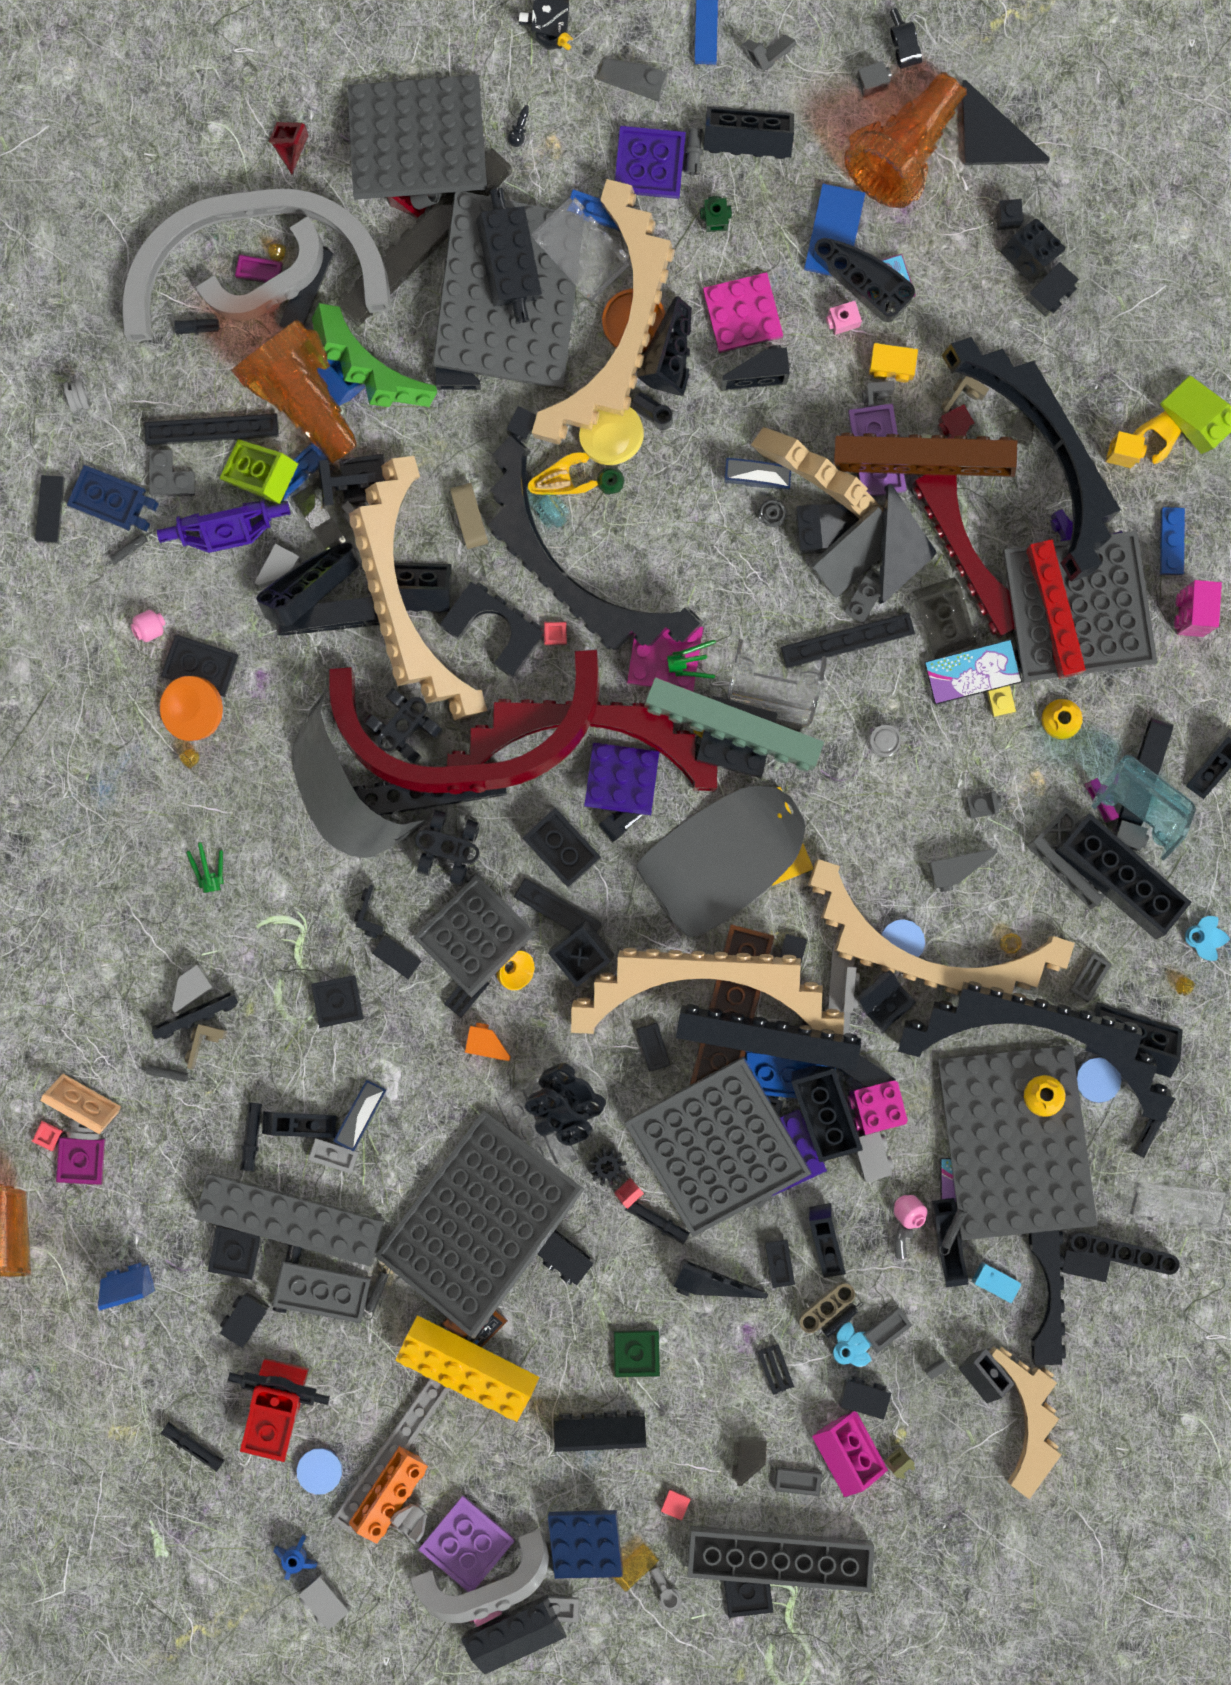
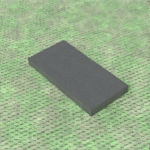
M876 505L810 564L835 598L883 556V553H881L882 535H884L883 512Z
M281 1261L272 1307L361 1323L371 1278Z

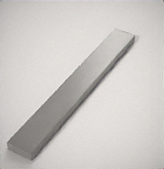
M430 1378L337 1510L332 1518L333 1521L347 1531H352L353 1528L350 1526L349 1521L398 1447L401 1446L408 1450L450 1388H446Z

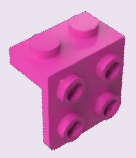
M889 1081L849 1091L848 1103L850 1109H854L856 1118H853L856 1130L860 1131L861 1135L879 1132L907 1123L908 1120L897 1081Z

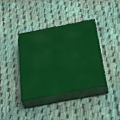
M659 1330L614 1331L615 1378L660 1377Z

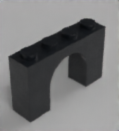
M470 582L440 623V627L457 640H460L472 622L479 616L496 614L503 617L511 627V638L494 665L514 679L544 637V633L541 631L543 628L534 621L529 623L523 619L525 615L516 608L511 610L506 607L505 604L507 602L497 595L492 597L487 593L488 589L481 583L477 582L475 585L473 582Z

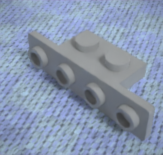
M834 944L832 947L828 1009H837L840 1012H844L845 1034L849 1033L850 1013H853V1008L857 1009L858 995H854L855 986H859L860 974L856 972L854 967L855 958L852 957L850 961L838 957L839 952L834 951L836 946Z

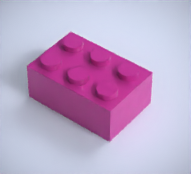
M1194 580L1183 588L1180 593H1177L1176 607H1179V611L1174 620V628L1177 629V635L1204 637L1219 627L1222 582Z

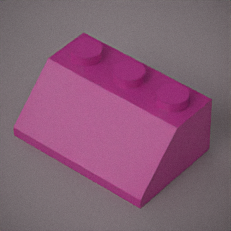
M851 1411L825 1425L812 1436L844 1497L863 1492L888 1471L861 1418L855 1411Z

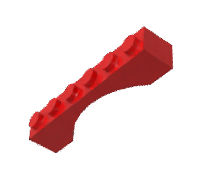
M1053 540L1030 544L1026 551L1031 571L1035 577L1045 607L1058 677L1062 679L1079 675L1086 671Z

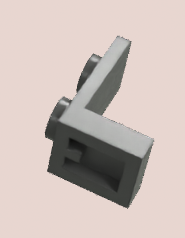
M783 35L768 49H765L761 43H756L750 39L742 45L752 64L765 71L771 68L783 55L788 54L797 43L795 39Z
M870 568L845 610L846 614L861 623L866 620L880 596L881 584H879L880 574Z

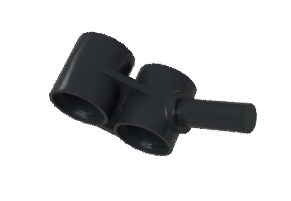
M891 9L889 13L895 26L890 28L893 45L898 47L895 50L898 67L903 69L921 64L922 54L918 45L914 23L912 21L903 22L898 9Z

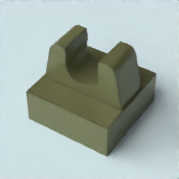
M902 1447L898 1448L884 1460L885 1464L897 1478L904 1479L906 1471L909 1469L915 1470V1463Z

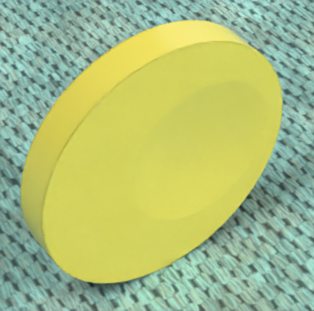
M631 407L624 411L623 416L597 410L599 412V419L596 425L593 424L592 430L580 428L579 438L583 450L590 459L603 465H616L627 461L639 450L644 438V428L641 419Z

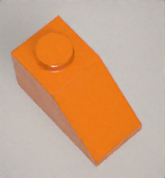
M476 1022L475 1026H470L465 1053L510 1061V1054L495 1032L488 1029V1024Z

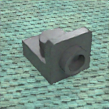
M894 381L867 383L865 390H862V402L866 403L867 407H872L873 396H876V399L889 398V395H892L895 390Z
M996 791L966 797L970 819L996 815L999 813V809L1002 808L1000 795L997 796Z

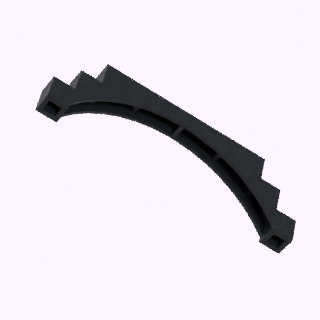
M972 337L951 343L941 355L951 373L957 372L973 378L1003 395L1034 423L1053 449L1069 487L1073 511L1070 547L1066 558L1060 564L1071 582L1091 575L1102 565L1095 549L1101 548L1112 537L1104 523L1111 521L1121 509L1087 453L1085 446L1076 434L1074 427L1069 422L1063 408L1058 403L1052 389L1047 384L1041 370L1035 361L1013 367L1003 349L982 355Z
M510 435L492 454L497 459L495 463L503 471L506 469L508 471L490 489L494 494V500L501 506L505 505L488 524L492 529L491 534L499 541L503 540L508 545L506 547L507 550L514 556L518 555L523 560V566L530 572L534 571L539 576L537 579L545 587L550 586L555 591L553 595L561 603L565 601L570 606L569 611L576 618L581 617L586 622L584 626L591 633H597L602 638L600 642L607 649H619L633 633L636 634L634 636L636 641L642 646L645 644L652 646L667 629L670 630L668 634L676 642L681 641L682 643L686 642L704 624L689 607H684L680 612L648 613L614 605L583 588L556 562L539 534L530 508L526 470L527 456L531 451L516 436Z
M975 981L963 982L957 1006H953L952 1003L944 1000L940 1002L934 1001L928 1026L919 1020L905 1021L898 1052L919 1058L922 1051L948 1036L986 1025L1025 1024L1051 1029L1068 1035L1095 1050L1118 1070L1136 1094L1142 1106L1141 1113L1143 1117L1162 1122L1165 1121L1172 1098L1171 1090L1162 1084L1156 1083L1151 1085L1157 1068L1156 1059L1147 1053L1137 1054L1142 1032L1141 1028L1135 1023L1125 1022L1123 1024L1116 1022L1114 1018L1109 1016L1101 1018L1093 1016V1013L1086 1010L1078 1012L1071 1010L1066 1005H1051L1043 999H1028L1021 993H1013L1012 995L1005 993L1003 989L998 987H991L989 989L982 987L980 983Z

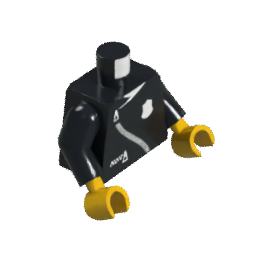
M535 0L533 2V13L520 12L519 25L532 26V38L547 50L561 49L562 47L565 50L571 49V46L567 43L569 40H573L567 33L569 0Z

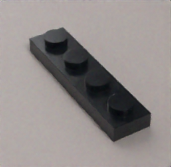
M232 990L152 1026L151 1032L155 1040L158 1038L167 1039L174 1035V1031L178 1029L187 1030L193 1027L196 1021L201 1019L207 1021L221 1010L224 1012L232 1010L236 1007L239 997L236 991Z

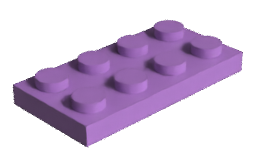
M893 404L848 411L851 433L854 436H863L865 433H874L877 437H886V434H898ZM858 473L859 480L868 488L867 492L872 497L886 495L884 487L890 483L897 493L906 492L907 490L904 474Z

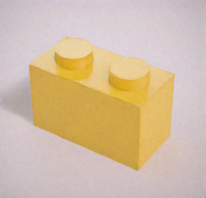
M874 343L871 352L869 375H874L873 377L876 379L895 378L896 381L903 383L909 380L912 381L915 376L918 349Z
M1119 431L1110 441L1106 462L1132 468L1145 456L1147 445H1144L1145 437Z

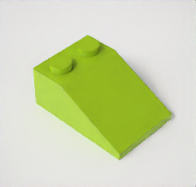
M1191 375L1160 403L1162 408L1200 454L1214 449L1231 433L1230 404Z
M238 439L219 479L261 498L264 497L266 500L280 504L298 463L281 452Z

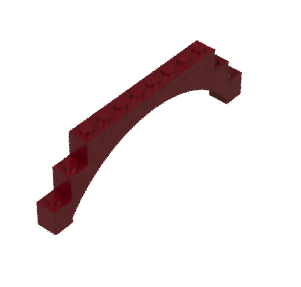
M963 404L942 415L938 420L939 424L937 426L941 435L947 437L946 439H954V436H966L967 431L975 423ZM924 475L916 479L913 483V493L918 500L921 499L925 506L923 511L926 517L933 520L935 524L933 528L939 539L942 538L946 544L944 548L950 558H954L957 564L955 569L960 577L965 578L967 582L966 589L970 596L976 598L978 602L976 606L982 616H986L989 622L987 627L993 636L996 635L999 639L1014 631L1009 590L998 582L984 566L974 551L965 531L957 497V475Z
M498 699V702L493 704V729L489 728L488 725H475V728H471L470 755H466L465 751H452V754L447 755V766L484 764L495 753L523 737L540 731L558 728L565 718L572 701H565V704H556L555 700H544L543 703H534V700L523 699L521 703H513L511 699ZM598 702L589 727L620 732L638 739L659 751L685 775L692 784V791H715L717 789V767L695 761V734H690V731L679 730L676 731V734H673V722L669 720V716L663 714L658 716L647 711L648 708L644 707L645 703H632V706H623L622 702H611L610 705H601V702Z

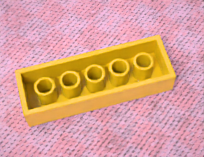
M418 1315L395 1361L403 1366L411 1368L423 1376L442 1384L444 1387L450 1388L464 1397L470 1398L484 1407L492 1409L516 1422L530 1400L540 1378Z

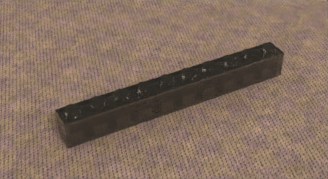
M493 148L489 152L485 151L487 189L463 192L490 196L489 191L498 188L512 174L511 165ZM447 192L442 199H439L438 203L431 206L432 209L427 214H421L416 220L417 224L411 230L409 228L405 230L400 237L401 240L396 245L392 244L385 251L386 255L382 260L388 275L390 295L448 238L454 192ZM363 275L354 282L355 286L349 292L345 291L339 297V302L337 303L341 311L357 327L372 314L369 313L366 307Z

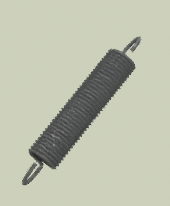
M141 534L122 547V549L115 552L110 558L115 564L137 548L144 545L148 541L146 536L148 537L149 535L146 534L144 536Z
M148 1065V1068L142 1069L146 1071V1075L186 1082L187 1079L196 1080L195 1078H188V1073L163 1067Z
M957 1209L941 1244L949 1249L947 1254L967 1212L961 1209Z
M382 1271L379 1273L365 1309L373 1312V1315L389 1274Z

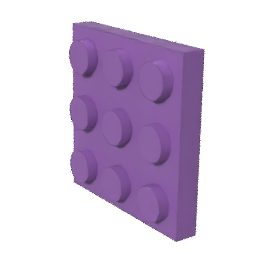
M462 1495L418 1550L467 1592L475 1590L513 1544L515 1538Z

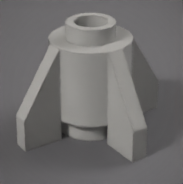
M417 1502L414 1505L409 1503L408 1506L392 1516L389 1526L399 1531L415 1545L424 1535L425 1523L428 1517L425 1514L427 1510Z

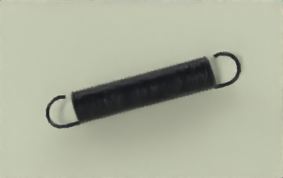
M854 1304L825 1327L821 1333H824L829 1338V1336L859 1312L856 1308L857 1306Z

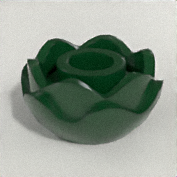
M615 467L604 468L597 477L598 487L607 495L620 492L625 482L622 472Z

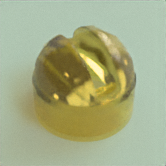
M283 244L268 245L269 257L275 261L283 260L286 254V246Z
M187 749L180 754V759L186 767L192 768L198 763L200 756L198 752L195 753V749Z
M1179 977L1175 986L1176 992L1187 996L1193 991L1195 983L1189 978Z

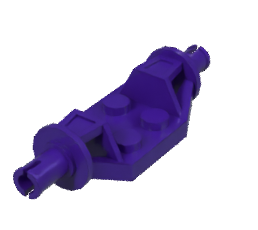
M263 497L260 498V501L242 503V507L202 516L199 513L184 518L177 516L176 526L157 529V536L160 544L179 539L183 547L189 545L211 553L252 544L267 528H271L272 518L291 515L288 501L268 505ZM262 514L263 519L252 527L251 518ZM186 531H199L201 538L186 535Z

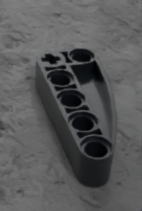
M821 238L816 242L813 250V257L816 262L882 321L888 323L894 321L911 303L915 295L913 284L883 261L857 247L840 241ZM826 247L829 253L823 255L819 253L818 249ZM842 262L846 268L837 269L834 263ZM857 276L862 280V283L854 284L851 278ZM874 291L878 294V298L871 299L867 293ZM898 291H908L909 297H901ZM892 307V312L887 313L885 311L886 308Z
M347 542L341 543L311 557L285 573L260 592L256 600L264 618L281 626H288L297 621L359 567V561L352 544Z
M366 597L315 604L293 624L288 626L276 624L277 635L286 636L377 626L380 623L374 610L373 598Z

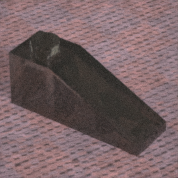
M310 485L292 496V499L325 550L346 541Z

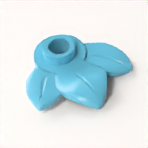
M1206 916L1197 925L1189 927L1185 932L1186 943L1196 949L1199 957L1208 961H1216L1218 959L1216 948L1223 946L1230 940L1224 931L1217 928L1218 917ZM1195 932L1199 934V939L1197 941L1193 940L1192 935Z
M851 1322L845 1323L836 1334L837 1344L833 1349V1357L839 1364L846 1365L851 1363L856 1367H862L872 1360L866 1352L870 1348V1344L862 1335L865 1332L855 1333ZM843 1349L848 1351L847 1357L842 1355Z

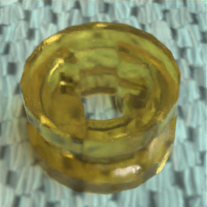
M1009 933L1001 938L1000 946L1008 954L1016 953L1020 950L1022 941L1017 934ZM1012 937L1015 939L1016 947L1015 949L1011 947L1010 950L1007 948L1008 944L1005 941L1007 938L1010 940Z

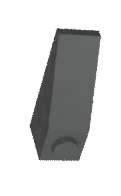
M604 59L597 80L659 102L667 82V72L648 65Z
M997 849L928 863L933 889H940V893L953 890V885L959 884L997 853Z

